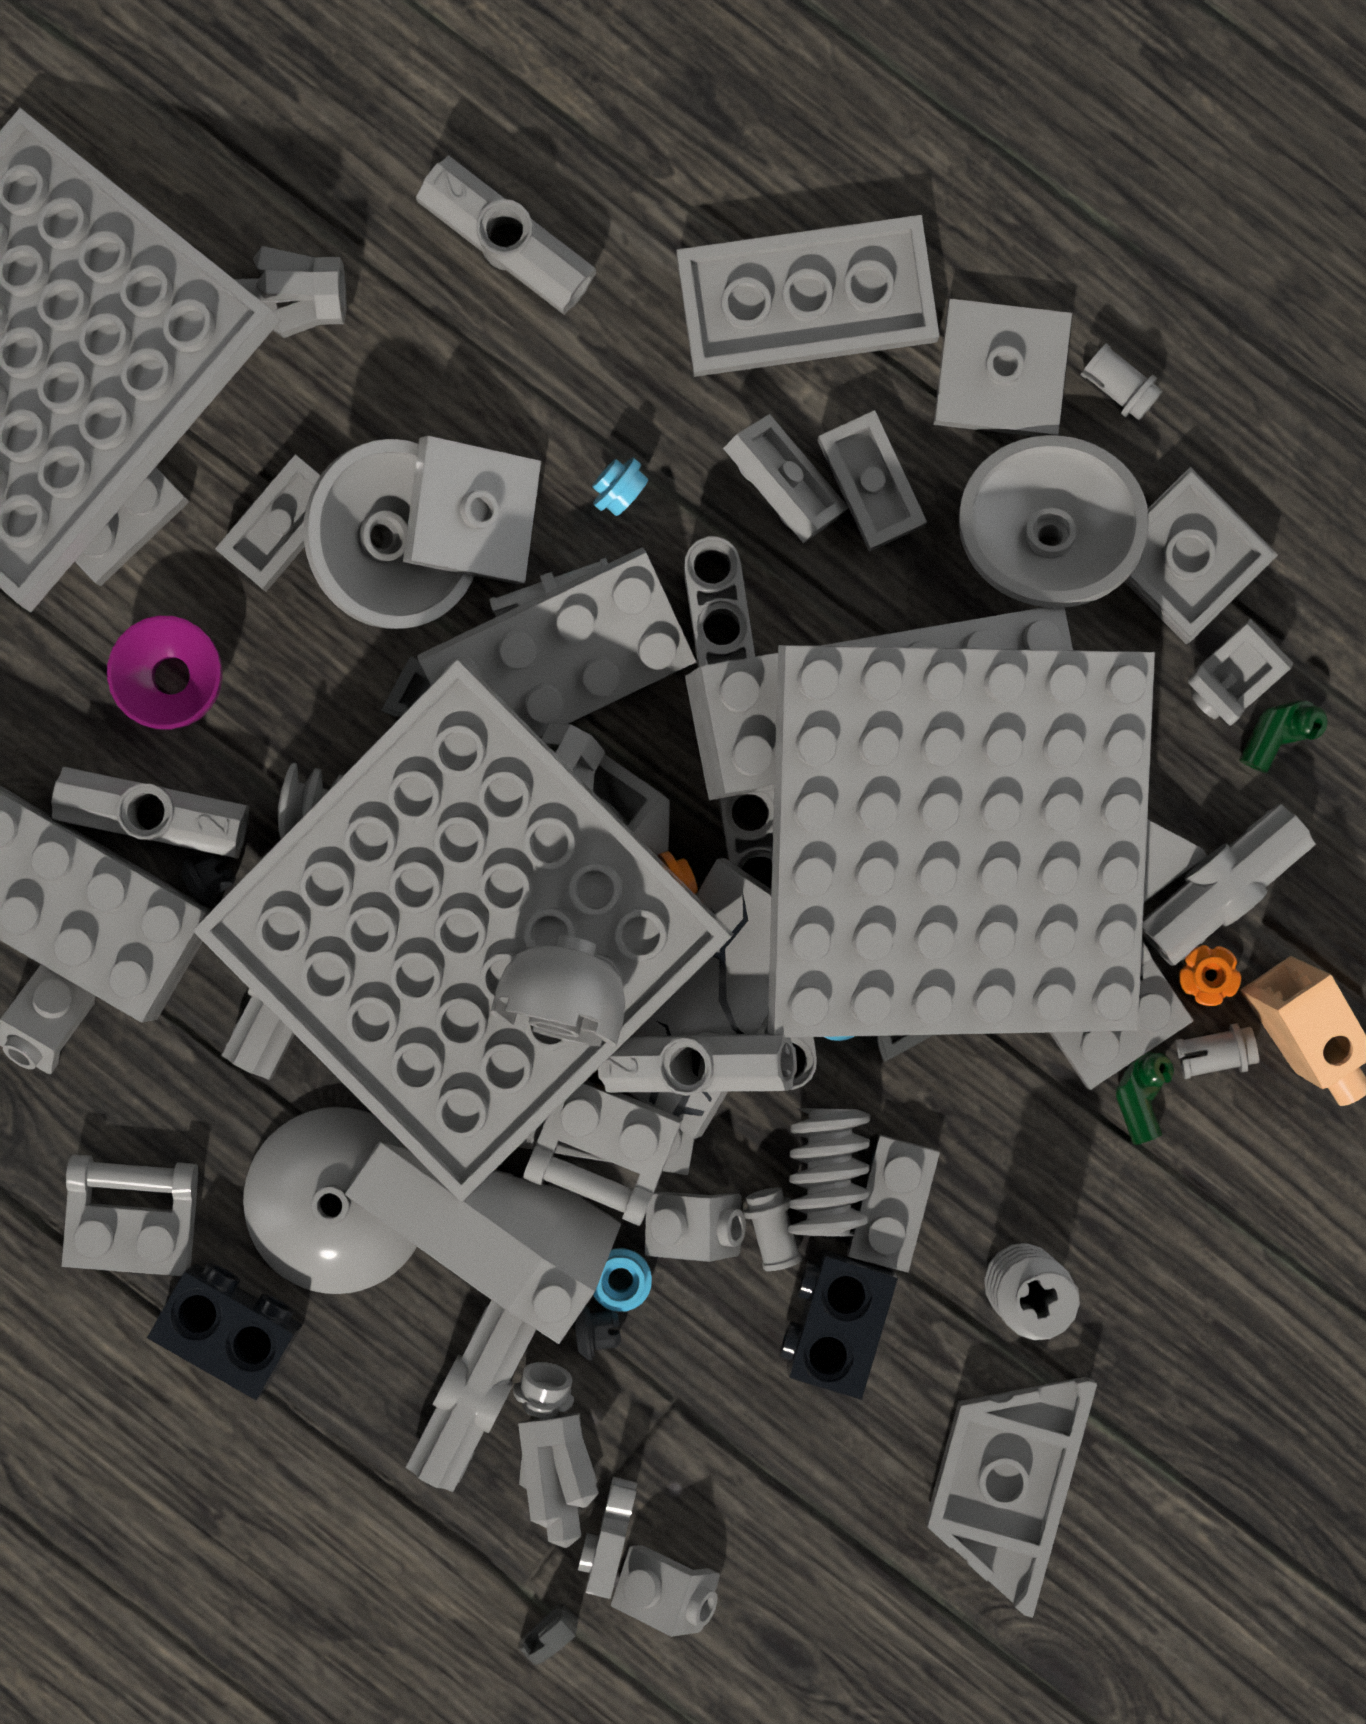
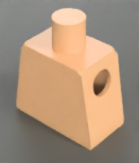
M1290 956L1240 989L1244 998L1291 1068L1299 1076L1321 1089L1328 1088L1340 1106L1352 1104L1366 1095V1076L1360 1066L1366 1063V1034L1331 974Z

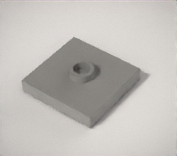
M949 299L933 425L1034 437L1045 435L1058 436L1072 313Z
M432 436L419 438L403 562L513 584L525 583L541 461Z
M1190 467L1148 508L1149 529L1144 551L1137 566L1124 582L1187 644L1268 566L1278 554Z

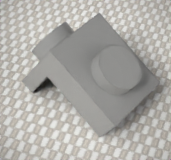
M1249 619L1195 668L1188 679V683L1194 688L1191 691V696L1199 708L1209 717L1217 719L1221 716L1226 723L1232 725L1242 716L1244 710L1291 669L1293 662Z
M41 964L1 1017L0 1046L3 1047L6 1056L17 1065L26 1069L37 1067L47 1074H52L59 1063L61 1049L95 1004L96 996Z
M654 1192L646 1211L645 1256L707 1262L739 1256L741 1243L746 1231L745 1216L741 1211V1195L725 1193L712 1196Z
M643 1545L630 1546L611 1606L671 1637L699 1633L715 1612L717 1606L715 1590L720 1574L709 1568L692 1570Z

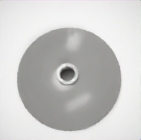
M1056 435L1025 438L1010 443L991 454L980 464L969 479L962 496L959 513L961 541L970 562L977 572L1001 593L1023 603L1049 608L1073 607L1086 604L1109 594L1120 586L1137 566L1144 551L1149 529L1147 502L1139 483L1129 469L1115 456L1095 444L1081 439ZM1049 536L1055 538L1059 544L1047 546L1042 544L1039 539Z
M399 439L376 440L358 445L344 452L331 462L322 472L310 493L303 528L305 550L310 568L328 598L354 619L371 626L387 629L416 627L441 617L459 602L474 578L472 575L403 562L419 444ZM374 527L379 528L383 534V544L380 548L375 547L371 542L370 534Z
M326 1107L301 1114L273 1132L262 1144L250 1165L243 1199L244 1216L250 1237L262 1258L273 1270L291 1283L302 1288L328 1294L352 1293L370 1288L386 1280L399 1270L417 1248L416 1245L344 1194V1191L379 1140L405 1146L373 1113L350 1107ZM332 1193L340 1198L342 1202L340 1214L330 1216L323 1212L320 1202L324 1194Z

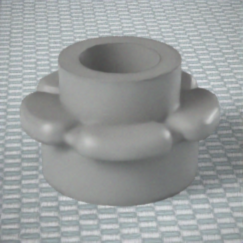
M548 1362L531 1363L524 1368L520 1383L514 1384L513 1394L516 1400L522 1403L523 1409L531 1416L542 1419L553 1418L559 1412L569 1410L574 1403V1397L570 1395L572 1391V1376L567 1370L556 1364Z

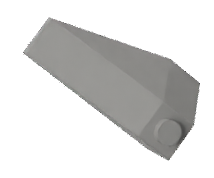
M379 1140L344 1191L347 1197L506 1311L560 1344L595 1293L621 1226L617 1219L575 1192L550 1183L548 1185H539L499 1170H494L461 1203L406 1146Z

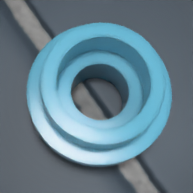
M634 457L629 459L624 465L617 459H614L592 485V488L599 493L593 505L600 511L607 508L615 516L620 515L635 500L648 482V478L639 471L641 463Z
M626 1248L612 1249L593 1296L602 1306L612 1311L624 1312L638 1307L647 1298L651 1289L652 1275L648 1263L640 1254ZM617 1268L627 1269L633 1277L631 1286L624 1290L615 1289L609 1282V1275L613 1270Z

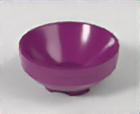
M154 616L130 626L118 638L111 650L107 663V681L110 693L117 706L129 718L141 725L154 729L172 730L192 724L201 719L212 708L222 686L223 667L216 646L201 628L188 620L175 616ZM177 658L183 660L189 669L190 679L188 685L177 694H164L158 689L155 682L156 669L163 661Z

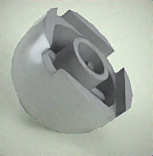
M559 935L556 946H532L518 953L505 967L497 985L490 1012L496 1018L512 1025L515 1023L517 1014L528 1016V1023L533 1026L532 1031L542 1035L601 1047L603 1040L609 1046L617 1047L624 1020L626 1001L620 977L610 964L594 956L596 949L594 943L577 937Z

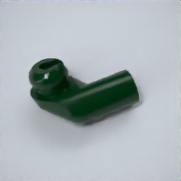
M1302 700L1266 709L1260 715L1239 761L1254 770L1267 773L1281 745L1305 739L1314 740L1324 734L1328 725L1325 711L1315 706L1312 702Z
M1147 1052L1130 1063L1116 1088V1099L1134 1145L1149 1142L1163 1135L1151 1103L1162 1085L1171 1082L1174 1076V1067L1170 1058L1162 1053Z

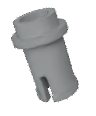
M1107 343L1097 352L1081 373L1082 377L1089 379L1124 408L1121 412L1124 417H1127L1130 413L1140 420L1163 392L1154 384L1157 378L1153 374L1146 378L1115 353Z
M1238 1023L1230 1024V1031L1186 1040H1176L1178 1059L1200 1054L1205 1055L1182 1060L1183 1064H1180L1184 1079L1236 1067L1239 1068L1241 1073L1247 1072L1248 1065L1259 1063L1257 1043L1251 1026L1240 1028Z
M780 1187L768 1188L748 1195L746 1197L748 1207L743 1210L745 1218L752 1219L763 1260L762 1266L765 1271L782 1270L802 1261L794 1234L788 1233V1227L791 1226L787 1209L790 1208L789 1201L791 1199L784 1197Z

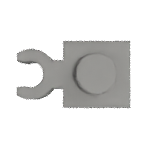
M613 1477L599 1535L586 1533L578 1570L589 1573L586 1593L611 1599L636 1496L637 1482Z

